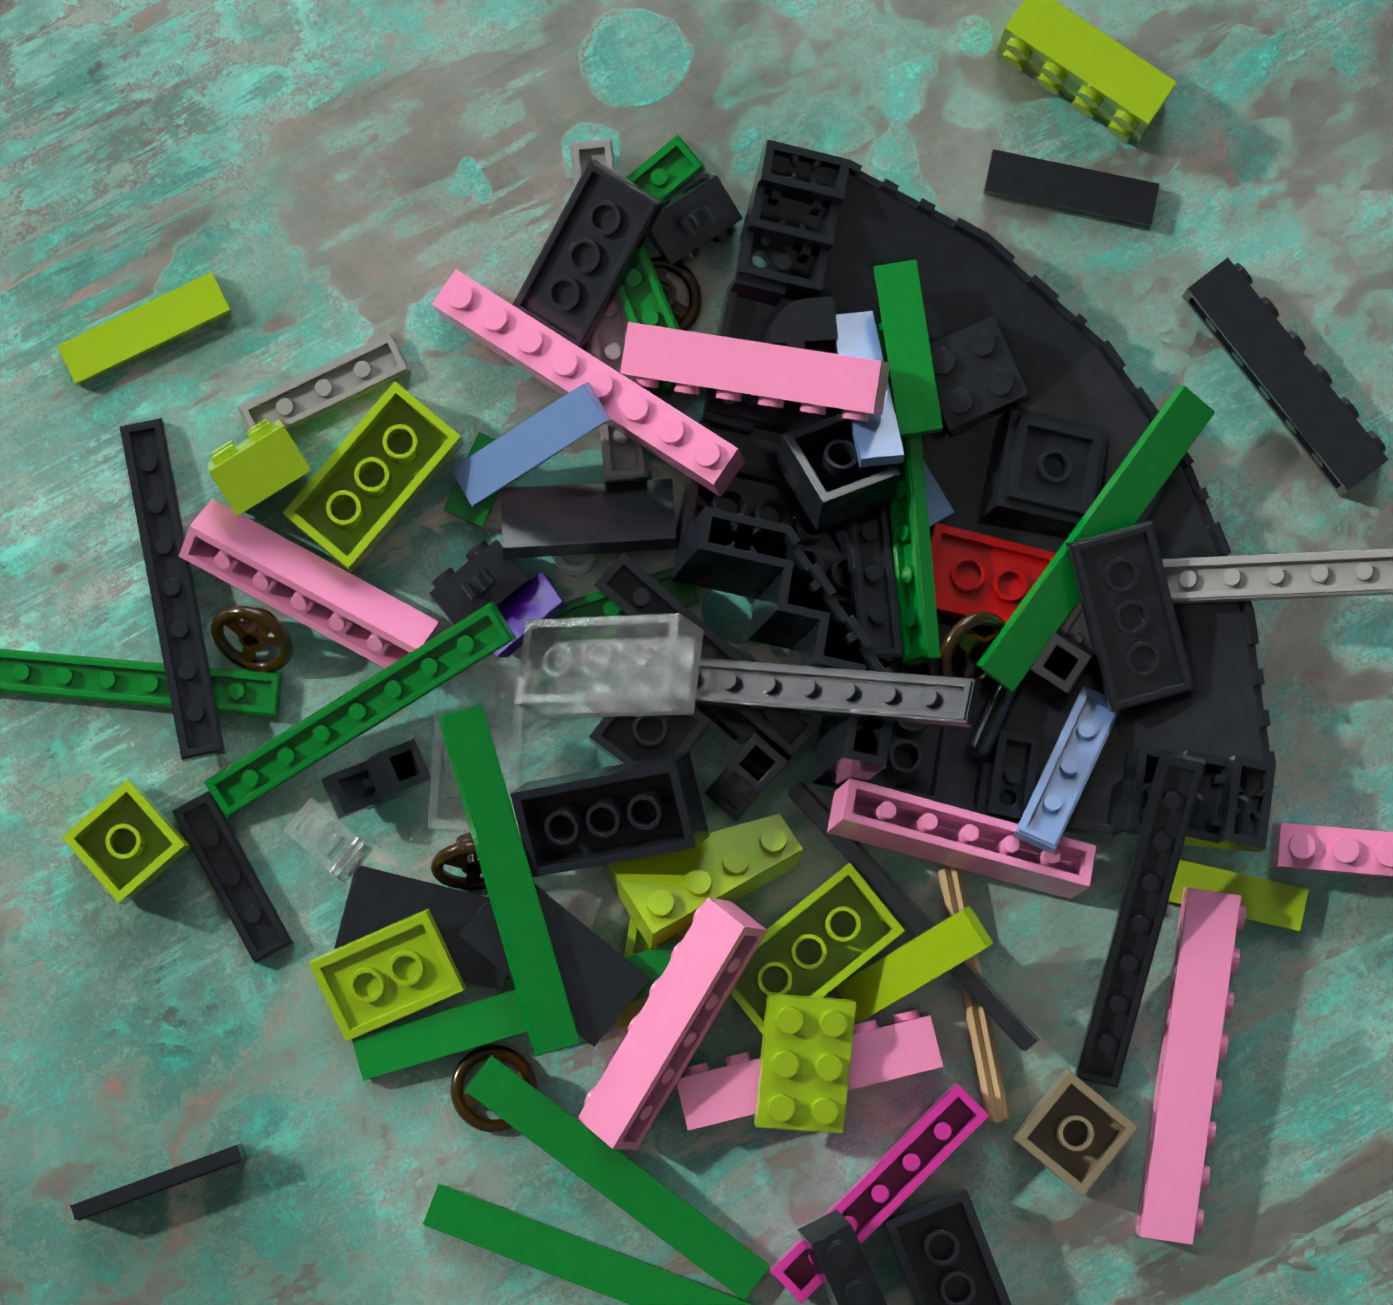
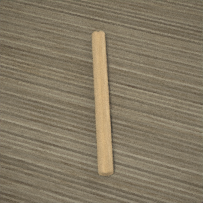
M954 867L942 868L938 873L947 918L969 906L962 869ZM977 953L967 960L983 977L979 954ZM960 984L984 1111L989 1115L986 1120L988 1123L1003 1122L1009 1119L1010 1113L991 1017Z

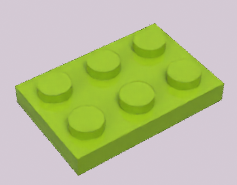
M429 908L316 957L309 962L310 969L345 1041H349L462 992L466 987Z
M767 993L754 1125L756 1127L844 1133L856 1002L854 1000Z

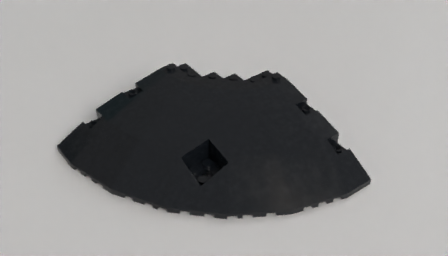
M767 139L762 149L739 240L741 245L735 278L726 291L717 336L763 343L769 325L787 305L800 299L834 296L836 315L873 311L875 324H879L882 322L873 266L916 260L929 343L936 342L994 315L1031 398L1030 401L1010 408L999 415L954 435L951 434L941 413L943 431L921 435L924 462L954 510L953 514L938 523L1057 553L1159 413L1142 387L1137 389L1123 370L1126 364L1109 340L1104 342L1085 325L1088 320L1080 313L1075 316L1057 300L1059 295L1036 274L1030 277L1012 260L1015 256L989 233L961 218L955 221L934 210L936 205L924 198L917 201L898 191L899 185L886 178L882 182L861 171L862 166L850 159ZM761 257L765 261L766 266L764 268L755 266L752 258ZM834 345L831 348L807 349L835 354ZM707 388L703 414L700 416L698 423L737 447L745 462L721 497L687 476L676 533L677 550L671 581L755 599L748 640L790 649L787 665L941 676L938 664L939 658L917 665H903L902 659L900 661L878 660L870 648L873 645L872 641L852 614L844 522L841 521L816 531L777 465L783 434L842 413L839 408L827 407L826 415L800 411L801 402L789 400L784 401V408L759 405V396L745 393L742 395L741 402L733 401L732 404H726L721 398H716L717 389ZM1188 452L1183 456L1136 523L1147 520L1152 521L1162 559L1228 556L1231 553L1230 547L1220 522L1215 523L1206 502L1210 497L1206 487L1201 488L1191 466L1194 460ZM1053 457L1060 461L1063 466L1062 477L1054 478L1046 473L1043 466L1045 458ZM888 504L889 522H890V532H891V541H892L890 507H889V504ZM935 524L932 525L931 527H929V528H930V540H931V537H932V532H933V528H934ZM1251 601L1173 604L1195 689L1120 710L1064 832L1111 839L1122 832L1139 835L1143 820L1141 810L1146 809L1162 749L1205 759L1206 763L1184 845L1261 852L1266 849L1276 760L1274 751H1270L1267 727L1271 723L1269 710H1264L1261 686L1265 684L1263 668H1258L1255 645L1259 643L1254 607ZM937 613L940 649L948 632L961 619ZM977 625L971 628L983 638L996 633L993 627ZM952 658V670L959 677L962 664ZM1095 658L1069 693H1066L1030 668L1021 680L991 753L986 758H980L969 753L966 750V746L995 679L980 688L972 727L822 715L812 783L838 789L848 779L853 778L990 817L1019 823L1083 685L1104 694ZM978 666L976 668L974 677L983 671ZM1001 792H1006L1011 796V806H1006L1001 802Z

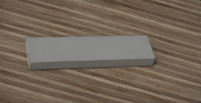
M391 332L237 406L248 429L260 421L269 418L272 423L280 419L286 430L290 431L411 373Z

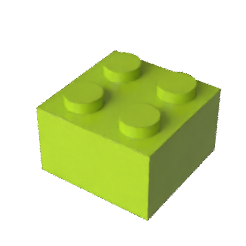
M266 418L247 430L249 438L235 446L231 440L210 453L212 461L207 464L208 471L236 516H239L311 471L307 461L280 419L272 423L269 418Z
M128 779L61 837L119 904L125 905L191 848L188 842L140 787Z

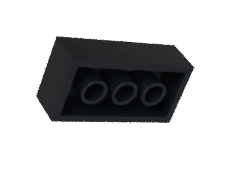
M690 751L530 781L510 793L532 878L698 847L710 836Z
M960 1188L889 1216L883 1222L915 1305H1012L966 1189Z

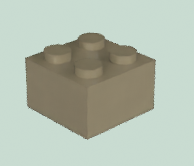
M1064 1070L1010 1138L1073 1191L1084 1196L1139 1127L1071 1071Z

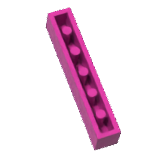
M954 1083L821 1217L837 1209L850 1222L861 1245L989 1115L959 1084ZM801 1237L769 1268L770 1272L801 1304L822 1284Z

